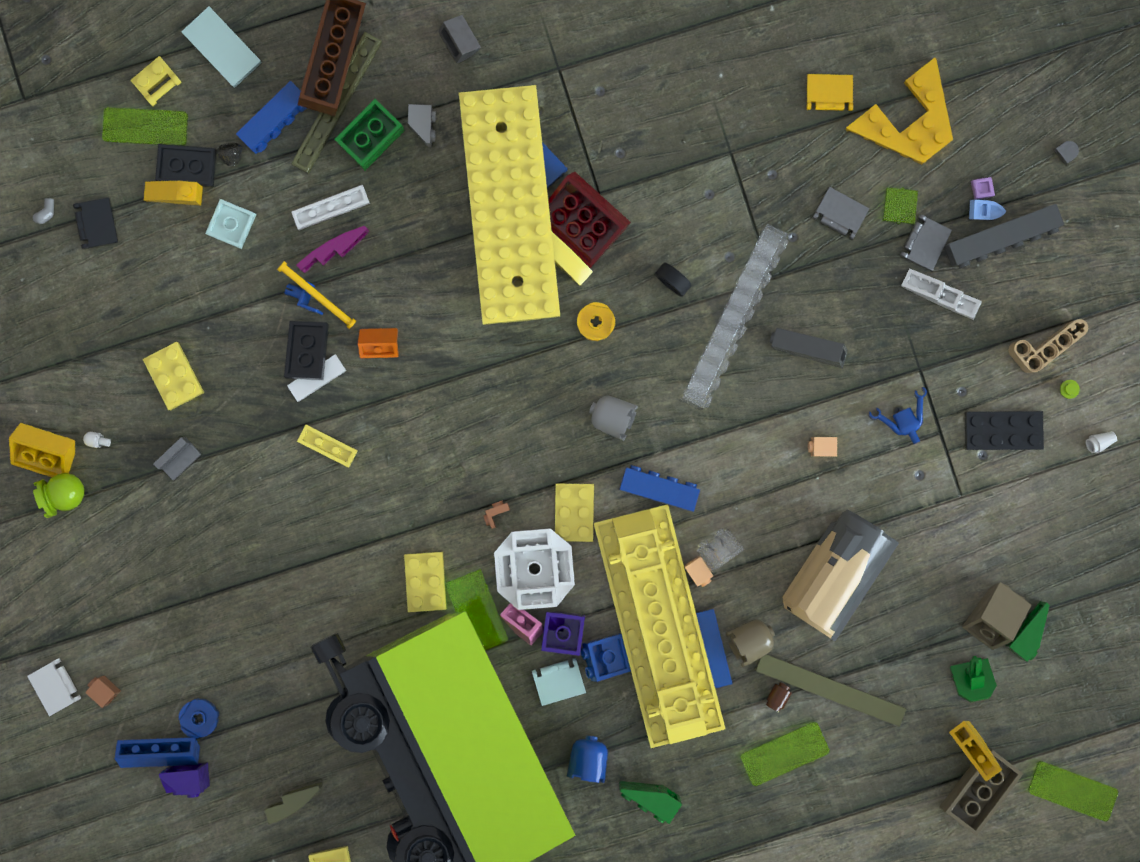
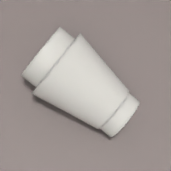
M1113 431L1091 435L1086 440L1087 449L1091 453H1100L1116 442L1117 436Z

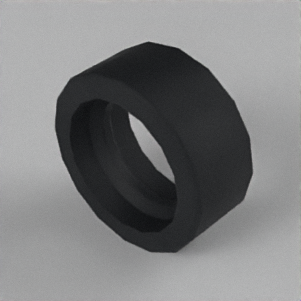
M666 262L655 272V276L680 297H683L692 286L682 273Z

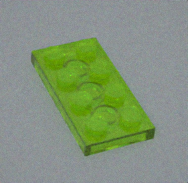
M481 569L445 583L455 611H466L484 650L509 641Z

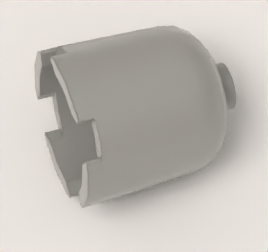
M603 396L597 403L593 402L589 413L592 414V425L596 429L624 441L627 437L625 435L626 429L631 428L637 413L635 410L638 406L612 396Z

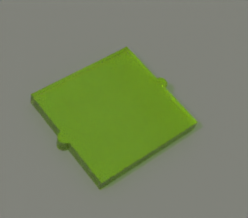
M887 187L883 221L896 222L898 225L900 223L915 224L918 191L906 190L904 187L901 189Z

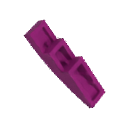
M365 226L345 232L312 251L296 266L305 273L317 261L324 266L336 253L343 258L370 231Z

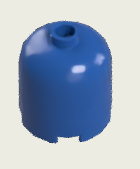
M586 735V739L575 741L571 749L567 777H580L583 781L597 783L600 781L605 783L608 749L604 743L597 741L598 737Z

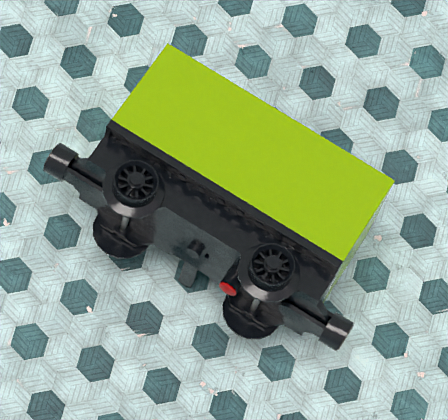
M466 611L446 614L358 659V661L345 668L343 666L347 663L342 653L346 651V648L338 633L332 634L310 647L318 664L325 663L340 694L332 700L326 711L325 723L328 733L341 747L350 752L364 753L370 750L373 751L386 777L382 782L388 793L393 792L404 815L402 819L393 823L392 826L390 825L391 831L388 834L386 848L392 862H530L576 836Z

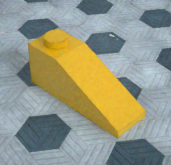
M188 181L145 182L144 201L201 206L203 187L197 182Z
M963 721L949 732L985 781H988L1002 771L983 738L970 721Z

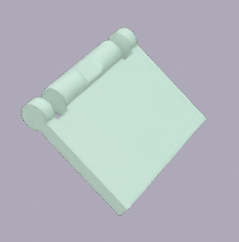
M576 658L572 659L574 667H570L567 660L540 668L542 674L540 677H537L536 670L532 671L542 706L586 693Z

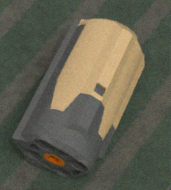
M847 509L842 512L837 521L830 523L783 595L784 608L833 641H836L899 543L877 526Z

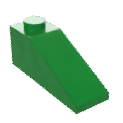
M1040 601L1022 622L1014 640L1005 644L1009 650L1023 661L1028 662L1034 659L1038 653L1037 650L1040 648L1050 606L1047 602Z

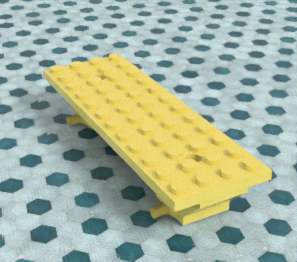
M536 85L459 93L483 325L560 317Z
M668 504L595 522L594 527L650 748L725 730Z

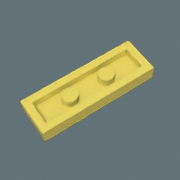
M305 425L297 442L348 468L358 450L309 425Z

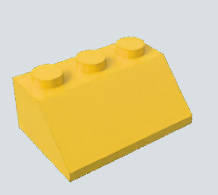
M20 423L9 437L10 462L12 465L49 477H54L61 473H69L75 456V440Z

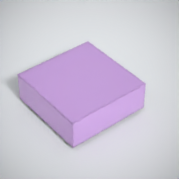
M992 177L971 181L974 200L995 196Z

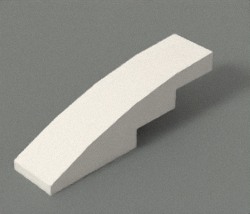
M912 269L908 270L901 287L935 304L974 320L982 303L978 299L965 295L960 290L945 285V282Z

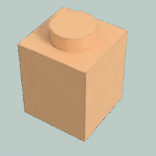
M811 437V441H808V453H811V457H837V437Z
M701 556L684 565L685 570L697 587L699 585L704 587L712 581L710 578L713 577V574Z

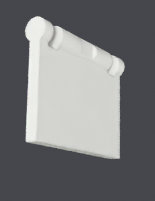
M60 658L27 676L49 716L81 699L80 695L74 698L71 696L77 689L65 667L56 668L55 665L61 662Z

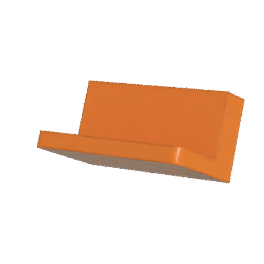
M360 329L358 338L360 358L398 357V329Z

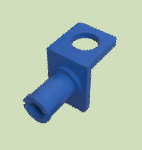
M306 281V282L309 283L312 287L315 288V285H314V284H312V283ZM291 283L286 286L293 291L285 289V295L299 299L298 306L323 315V312L308 306L311 295L303 288Z

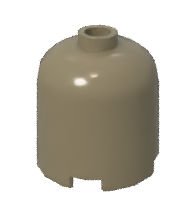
M751 620L727 631L725 634L727 638L730 637L731 642L728 644L735 658L743 661L741 663L742 667L767 655L774 647L773 637L775 633L770 625L766 626L760 620Z

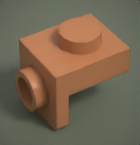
M503 500L492 504L493 508L486 510V515H483L486 525L491 526L492 529L496 528L493 516L510 510L509 504H504Z

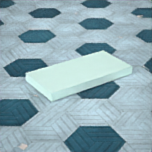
M209 6L182 31L185 37L234 88L262 63Z

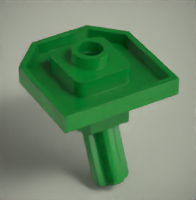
M973 656L970 662L949 667L958 696L970 703L989 699L997 686L988 658L981 659Z

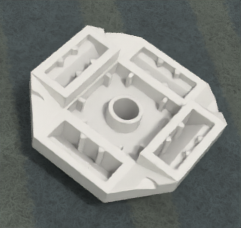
M551 528L511 532L494 552L497 592L517 610L557 607L575 585L572 547ZM532 563H537L540 566V571L536 574L531 573L529 570V566Z

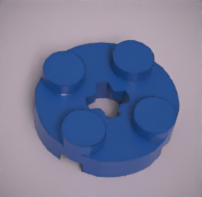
M196 698L186 703L180 710L181 730L189 737L200 738L208 736L218 725L219 711L210 701ZM201 714L203 722L196 723L194 715Z

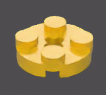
M599 302L586 305L580 310L577 317V327L580 334L591 341L606 339L612 333L615 326L614 314L607 305ZM595 317H599V321H602L601 325L598 324L597 327L590 323L591 319L593 320Z

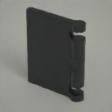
M109 197L73 204L74 209L82 208V211L75 212L80 241L88 240L89 243L82 244V249L118 243Z

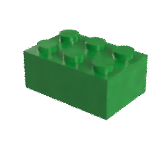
M374 99L334 140L366 171L405 130L403 125Z

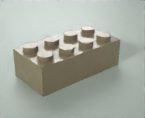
M992 749L990 751L1002 768V771L988 781H985L972 764L940 806L943 811L976 836L1023 775L1021 771Z

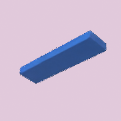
M714 609L697 612L696 615L714 686L719 688L731 685L732 680Z

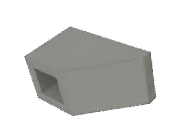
M409 104L408 125L410 129L427 147L432 148V142L436 140V131L433 130V123H436V111H433L432 105Z

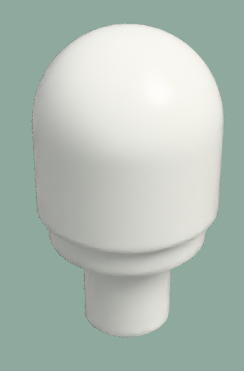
M87 432L83 437L85 445L89 447L101 448L102 445L109 447L111 444V440L104 438V435L101 433Z

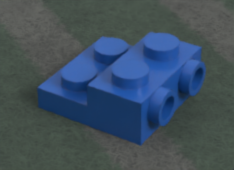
M622 634L582 643L583 648H581L580 653L582 658L586 659L588 667L585 668V673L588 679L591 678V681L598 682L631 671Z

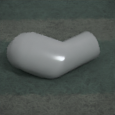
M44 199V209L33 215L35 223L43 224L53 218L54 199Z

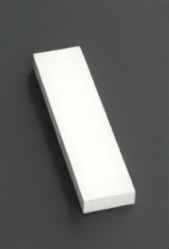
M360 185L294 210L291 213L297 229L302 230L368 205L370 202L364 186Z

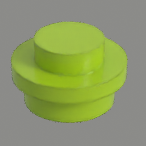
M1066 380L1060 385V393L1064 398L1072 399L1079 394V385L1074 380Z

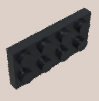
M1043 411L965 412V450H1044Z

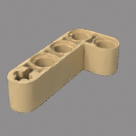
M1082 319L1071 321L1036 349L1026 340L1013 342L1009 346V354L1025 373L1038 372L1088 332V324ZM1076 325H1077V326H1078L1077 332L1070 333L1071 331H1073L1074 329H1076ZM1060 336L1065 340L1064 345L1059 343L1058 339ZM1018 344L1023 347L1022 354L1017 352ZM1045 348H1048L1050 351L1049 357L1044 355ZM1030 359L1035 362L1034 369L1029 367Z

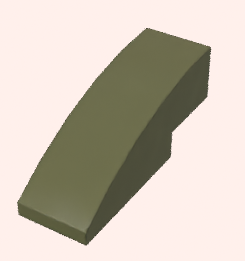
M322 782L285 792L281 796V802L268 805L265 808L268 824L280 821L302 808L323 786Z

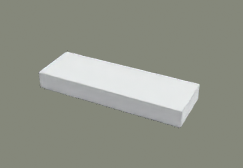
M335 354L325 361L323 380L296 379L287 386L297 402L344 373L346 369Z

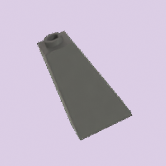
M776 328V331L772 332L770 338L772 348L775 350L843 369L848 351L845 344Z

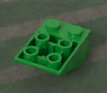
M619 782L621 796L630 802L631 800L637 802V806L644 812L649 810L655 814L654 818L661 823L665 821L670 824L682 806L680 796L664 785Z

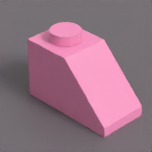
M511 603L500 614V617L515 634L531 646L544 632L540 621L524 609L517 610Z

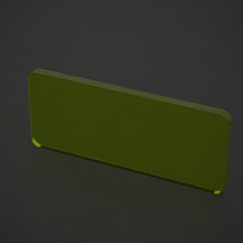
M107 107L104 109L102 139L105 142L185 146L187 142L188 114L185 111Z
M811 722L744 752L740 757L752 784L758 786L829 754L830 749L818 723Z
M1043 761L1037 763L1028 788V792L1034 796L1105 822L1110 819L1119 793L1114 787Z

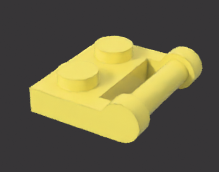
M160 56L131 79V82L152 106L156 105V101L175 85L178 86L182 83ZM167 77L171 78L152 95L149 94V92H151Z

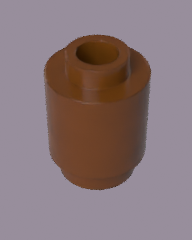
M782 682L779 685L775 683L766 699V705L780 712L781 709H784L792 694L789 691L790 687Z

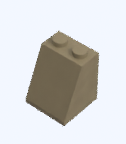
M999 582L989 588L962 628L994 650L1014 640L1031 604L1024 597L1013 592L1009 586Z

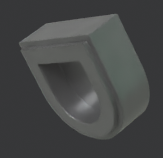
M1066 141L1054 149V151L1066 165L1077 157L1079 148L1075 142Z

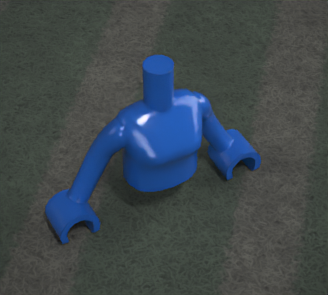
M922 387L924 393L922 396L918 395L916 390L914 392V396L917 398V418L911 407L892 416L896 424L883 416L879 408H876L878 416H873L869 411V417L872 420H881L897 435H909L914 445L920 442L916 431L923 423V398L926 396L927 390Z

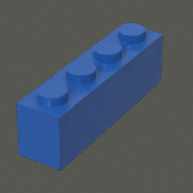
M289 81L236 135L255 154L265 150L267 143L271 139L277 138L281 133L280 130L285 125L289 126L299 112L302 113L306 110L305 107L298 105L301 91L292 81Z
M633 465L630 468H625L619 490L694 512L700 489L696 488V484L686 482L683 485L678 483V479L667 476V479L659 477V473L649 471L646 474L641 472L642 468Z
M195 737L117 740L114 759L120 768L198 765L200 745Z

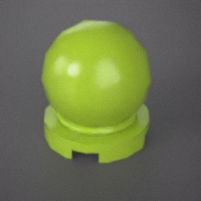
M61 473L50 478L48 483L44 479L33 483L34 486H37V489L33 490L38 508H43L46 512L43 514L46 518L57 515V510L69 511L76 508L84 497V485L73 474Z

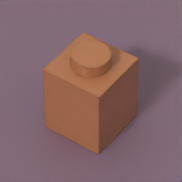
M102 676L92 679L87 685L89 689L85 693L103 708L108 706L121 690L107 677Z

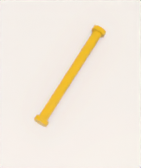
M285 261L277 268L279 272L282 271L342 320L348 329L355 324L356 320L354 318L351 319L290 269Z

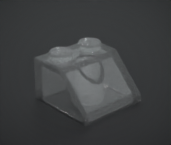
M723 528L713 534L715 538L710 541L706 539L698 545L699 549L696 550L712 572L745 550L729 529L725 531Z

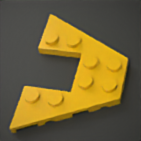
M933 58L904 82L927 111L904 131L899 133L876 104L847 126L845 130L860 135L866 140H871L881 147L900 153L901 156L911 158L921 165L953 140L936 58Z

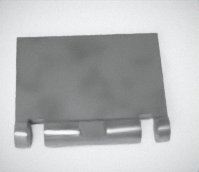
M829 187L812 218L816 220L819 214L823 215L820 223L844 236L848 230L852 231L849 239L853 240L870 208Z
M919 214L918 219L924 221V224L915 223L904 246V249L910 251L908 255L905 252H901L900 256L933 271L952 230Z

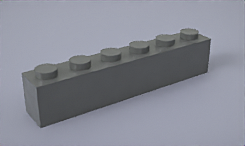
M1053 204L949 243L944 248L952 268L958 266L961 269L969 266V261L974 259L979 262L987 259V255L993 252L995 255L1006 252L1005 248L1012 246L1013 249L1022 246L1025 240L1029 239L1030 242L1041 239V234L1047 233L1049 236L1059 232V227L1065 224L1057 204Z

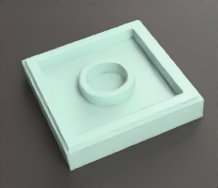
M220 199L205 234L242 249L256 214Z

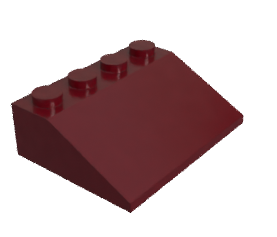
M576 172L567 175L548 199L551 231L589 268L599 260L631 223Z

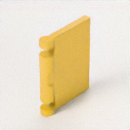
M807 74L806 109L811 110V103H815V110L844 111V103H848V111H853V75Z

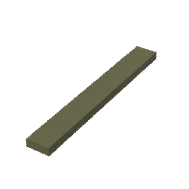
M366 32L363 33L352 53L335 117L319 112L291 163L293 166L308 174L310 173L382 43L381 40Z
M768 654L759 659L755 669L757 672L899 727L906 712V708Z

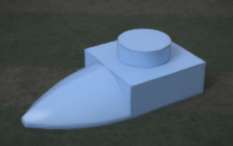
M970 200L969 219L993 220L1006 213V210L994 201Z

